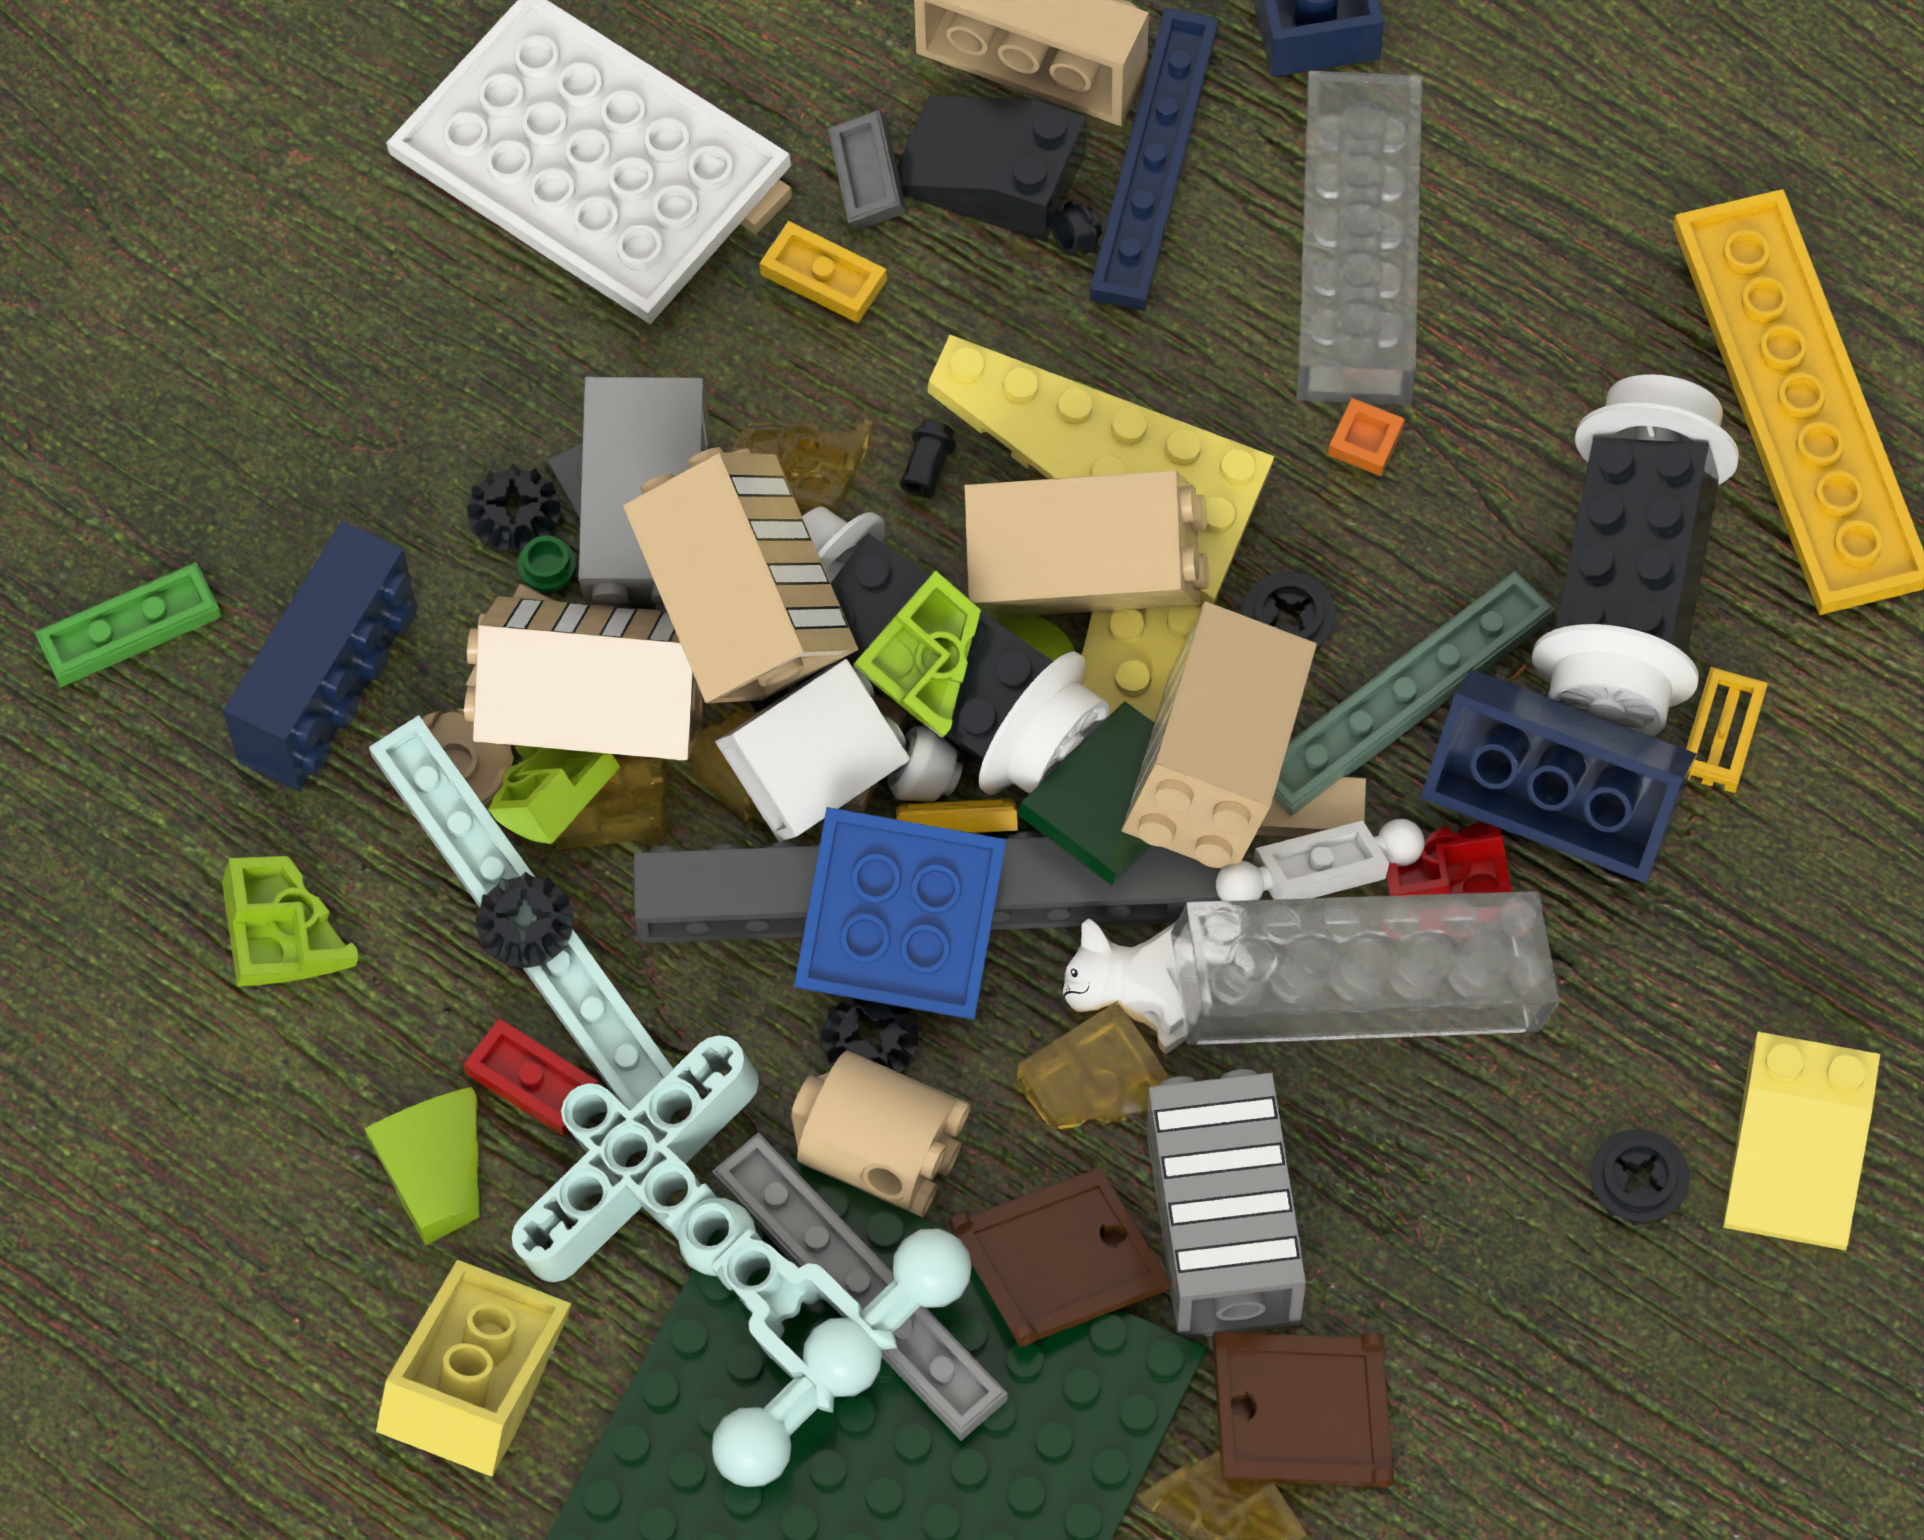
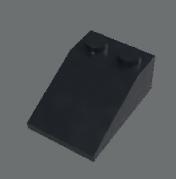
M929 96L897 165L903 196L1046 242L1052 230V216L1055 212L1061 210L1086 154L1087 116L1035 99Z

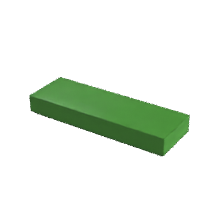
M197 562L35 631V635L61 688L222 618L211 590Z

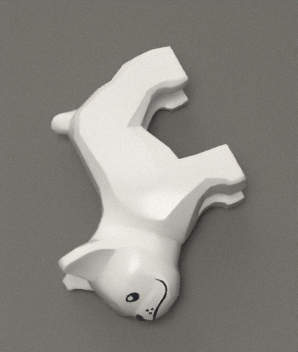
M1187 909L1184 913V919H1179L1148 941L1134 947L1119 946L1110 942L1100 927L1088 918L1081 924V946L1077 949L1078 952L1067 966L1061 989L1065 1000L1077 1012L1098 1011L1104 1007H1120L1131 1018L1148 1025L1156 1031L1159 1048L1164 1054H1168L1188 1038L1189 1032L1184 1023L1193 1016V1010L1182 995L1193 978L1217 984L1221 988L1223 1000L1229 1006H1232L1252 991L1255 984L1252 977L1257 974V966L1252 955L1239 941L1226 937L1217 928L1202 921L1194 909Z

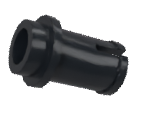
M924 420L920 427L912 431L911 439L914 442V446L905 473L899 483L903 490L923 498L934 496L936 484L947 454H952L956 448V442L953 439L955 432L950 426L936 420Z

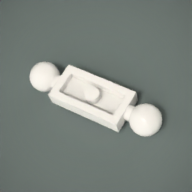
M1395 819L1386 823L1381 828L1378 836L1373 837L1362 820L1258 847L1255 850L1253 863L1241 861L1240 864L1227 865L1220 870L1216 879V891L1219 898L1229 907L1244 909L1254 905L1261 898L1263 891L1268 890L1277 906L1281 907L1386 879L1389 862L1397 863V866L1404 867L1413 864L1420 858L1425 846L1424 835L1414 822L1407 819Z

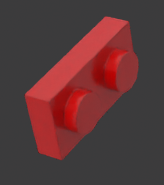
M500 1018L463 1064L466 1075L563 1137L569 1131L562 1120L561 1113L565 1098L578 1086L589 1083L598 1084V1080Z

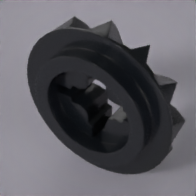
M512 463L506 471L494 473L489 470L486 479L479 486H472L467 513L473 532L482 542L497 550L516 552L522 551L532 539L552 534L560 517V501L553 482H548L543 478L536 468L532 471L520 470ZM511 492H516L521 504L528 505L519 508L516 524H511L506 508L498 507L507 505Z
M1280 572L1261 579L1250 589L1243 603L1242 615L1317 643L1315 653H1318L1322 644L1329 637H1332L1336 621V608L1328 590L1314 578L1297 572ZM1276 605L1280 609L1283 608L1289 614L1297 610L1302 611L1299 615L1301 631L1289 623L1282 624L1281 626L1276 625L1279 616Z
M524 872L520 877L508 880L500 878L496 887L488 894L482 895L481 906L478 915L475 917L478 936L485 950L497 961L517 968L536 967L554 959L570 940L574 924L573 911L567 894H564L550 878L533 877L527 872ZM523 900L528 901L533 915L542 916L540 921L530 923L529 931L526 932V941H522L516 922L506 921L508 917L519 914L520 906H523Z
M845 997L844 1001L834 1009L829 1008L823 1030H821L822 1048L826 1059L832 1067L840 1055L848 1050L901 1073L913 1060L919 1042L914 1013H910L907 1008ZM863 1018L864 1022H868L873 1029L884 1027L885 1030L880 1033V1054L875 1046L871 1047L867 1040L859 1042L854 1040L860 1036L859 1019Z
M1627 1130L1607 1139L1597 1150L1590 1169L1593 1198H1598L1606 1207L1609 1217L1617 1215L1629 1220L1633 1226L1641 1222L1655 1221L1659 1224L1674 1210H1679L1689 1187V1168L1682 1152L1668 1138L1648 1130ZM1652 1161L1653 1166L1649 1183L1654 1188L1650 1190L1645 1186H1640L1636 1191L1632 1190L1629 1194L1625 1193L1629 1175L1624 1170L1629 1169L1637 1173L1643 1167L1647 1168Z

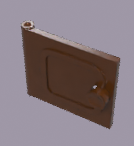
M1101 1167L968 1216L966 1212L958 1213L951 1217L948 1222L955 1237L959 1238L969 1251L973 1268L1018 1345L1021 1347L1162 1293L1171 1287L1170 1280Z
M1214 1332L1212 1338L1222 1481L1374 1486L1376 1488H1387L1394 1485L1382 1334L1367 1333L1362 1335L1361 1338ZM1246 1395H1247V1396L1252 1400V1402L1254 1403L1255 1413H1254L1253 1418H1252V1413H1253V1412H1252V1408H1251L1250 1404L1247 1402V1400L1244 1399V1397H1245Z

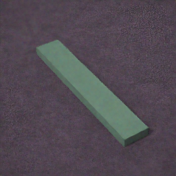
M1516 571L1511 573L1292 739L1287 747L1273 798L1290 816H1293L1339 779L1348 777L1453 697L1471 669L1484 673L1554 619L1555 608Z

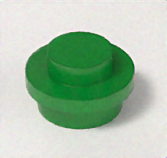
M536 537L528 542L519 554L517 562L519 576L525 585L541 593L558 591L567 586L575 575L576 559L574 552L568 544L556 537Z

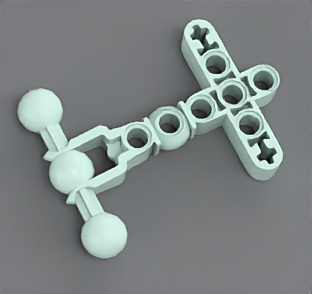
M718 1035L707 1038L698 1044L631 1111L609 1090L598 1084L589 1083L581 1085L568 1094L561 1109L562 1120L587 1153L518 1220L513 1229L512 1243L517 1254L535 1276L548 1282L562 1281L574 1274L643 1207L665 1229L674 1234L679 1241L681 1254L689 1266L703 1274L718 1276L726 1288L729 1290L733 1289L746 1308L752 1313L749 1320L751 1334L765 1353L793 1380L764 1409L759 1407L739 1408L725 1416L713 1433L712 1452L714 1464L726 1479L744 1487L765 1486L780 1477L790 1461V1435L817 1408L833 1413L834 1397L856 1396L869 1388L880 1372L881 1350L898 1348L893 1333L920 1306L925 1308L945 1307L960 1298L970 1282L972 1266L969 1251L959 1238L941 1229L918 1230L905 1238L894 1254V1280L863 1310L859 1303L818 1264L807 1263L798 1268L794 1263L780 1255L773 1247L763 1242L755 1231L754 1220L748 1211L734 1201L717 1198L706 1184H700L686 1165L695 1154L751 1101L757 1092L759 1084L757 1071L739 1044L730 1037ZM724 1069H726L729 1072L725 1076H723L720 1073ZM701 1089L707 1094L704 1099L698 1094ZM686 1107L692 1108L691 1113L685 1120L680 1123L669 1124L675 1112ZM607 1112L606 1118L601 1124L594 1128H586V1124L592 1116L597 1113ZM638 1151H647L646 1157L641 1163L633 1167H625L631 1155ZM688 1189L687 1195L682 1202L675 1206H665L667 1199L672 1193L677 1190ZM594 1194H603L601 1201L596 1207L591 1210L581 1211L582 1204L587 1198ZM568 1219L574 1224L570 1230L564 1224ZM722 1228L729 1229L728 1235L721 1243L714 1246H706L707 1239L711 1233ZM550 1241L552 1246L545 1251L542 1246ZM764 1267L771 1268L765 1281L759 1285L747 1286L748 1278L753 1272ZM819 1299L825 1300L843 1318L828 1319L812 1330L804 1343L802 1361L780 1339L785 1330L782 1321L798 1315L802 1302L811 1305Z

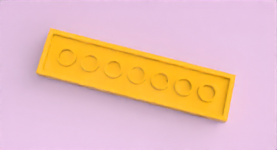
M1784 189L1676 214L1673 223L1675 234L1819 615L1924 590L1923 547Z

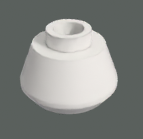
M926 725L911 728L904 736L906 746L903 747L911 760L888 775L887 782L890 790L896 799L902 801L934 802L941 794L949 796L957 786L962 773V763L956 761L957 749L945 737H940Z

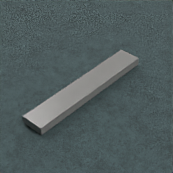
M759 1132L712 1171L714 1181L735 1203L748 1211L754 1223L798 1268L807 1263L818 1264L859 1303L863 1310L894 1280L890 1269ZM920 1306L893 1333L898 1348L881 1350L882 1358L960 1440H963L1008 1401V1393L925 1307Z

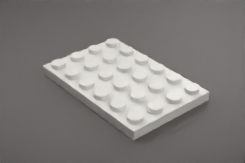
M517 0L386 142L391 156L649 324L657 318L791 167L790 154L548 0Z

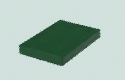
M1126 701L1021 802L1017 815L1111 886L1152 846L1140 838L1121 832L1154 726L1153 721Z

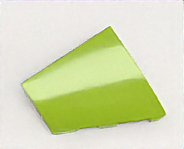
M935 570L857 659L853 666L900 706L943 738L952 726L953 720L951 719L960 684L964 679L968 663L966 660L972 637L975 636L981 610Z
M516 745L515 748L523 759L517 765L505 769L501 779L503 786L494 795L489 811L496 821L514 833L535 842L552 844L616 773L620 765L614 756L609 753Z
M289 856L229 858L222 879V888L237 987L301 980L356 966L359 959L357 948L352 942L345 945L328 922L329 910L319 897L307 891L303 884V875Z
M472 1087L456 1090L423 1101L364 1128L367 1139L392 1181L400 1202L425 1246L480 1218V1192L477 1170L479 1166V1145L477 1141L478 1099Z

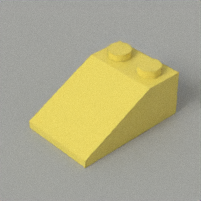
M1757 1032L1748 1063L1723 1228L1846 1251L1871 1120L1880 1054Z
M457 1260L386 1379L376 1432L492 1477L516 1435L568 1317L571 1303Z

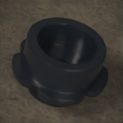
M1070 200L1064 204L1062 210L1055 212L1052 216L1051 227L1053 236L1063 252L1072 255L1081 251L1086 255L1096 248L1098 238L1102 234V226L1099 216L1093 208L1082 203L1078 204L1075 200Z

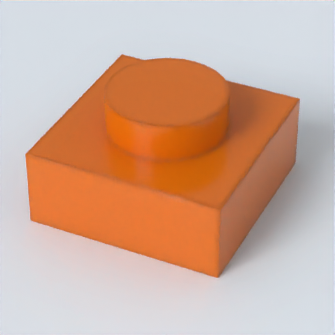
M1351 398L1329 445L1328 456L1382 476L1404 429L1405 419Z

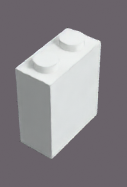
M847 658L829 665L715 741L779 842L799 836L825 818L827 807L839 809L911 760L903 748L906 746V740L901 729L890 717L882 715L871 698L874 695L871 682L858 669L851 666Z

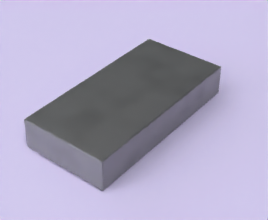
M877 110L828 128L847 220L853 230L856 232L907 213L887 120L881 111Z

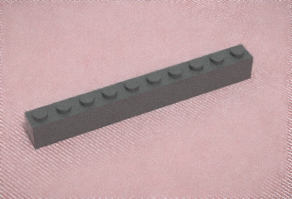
M1021 832L1011 835L1006 841L991 930L1081 927V924L1088 918L1098 926L1175 923L1179 919H1184V913L1187 909L1196 910L1204 922L1239 920V909L1226 905L1217 894L1216 879L1221 870L1220 868L1208 867L1196 859L1164 847L1152 845L1111 886L1049 838L1042 837L1037 833ZM782 841L774 843L768 848L743 849L735 844H718L710 847L708 850L682 851L680 848L673 846H659L649 850V852L634 853L635 924L639 944L803 937L820 846H802L796 842Z

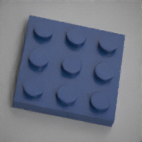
M827 807L794 988L974 1020L1007 839Z

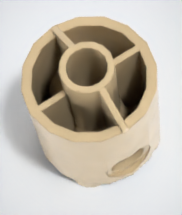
M847 1050L840 1055L830 1072L817 1077L810 1074L796 1097L791 1112V1120L798 1148L797 1161L804 1166L923 1218L937 1190V1184L932 1182L936 1173L939 1172L947 1176L957 1159L962 1143L953 1139L952 1136L957 1137L960 1134L970 1112L971 1104Z

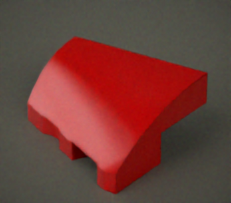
M1479 821L1458 833H1453L1447 826H1444L1429 834L1425 840L1424 850L1420 858L1413 864L1399 867L1397 863L1389 862L1386 876L1397 932L1516 911L1502 832L1499 827Z

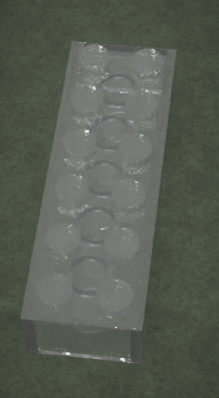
M1309 71L1305 113L1296 400L1350 402L1351 398H1354L1364 403L1411 405L1416 368L1422 75Z
M1539 891L1186 902L1171 931L1187 1045L1539 1032L1559 1003Z

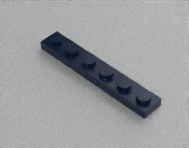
M1164 8L1090 286L1091 301L1141 311L1146 310L1216 42L1219 18Z

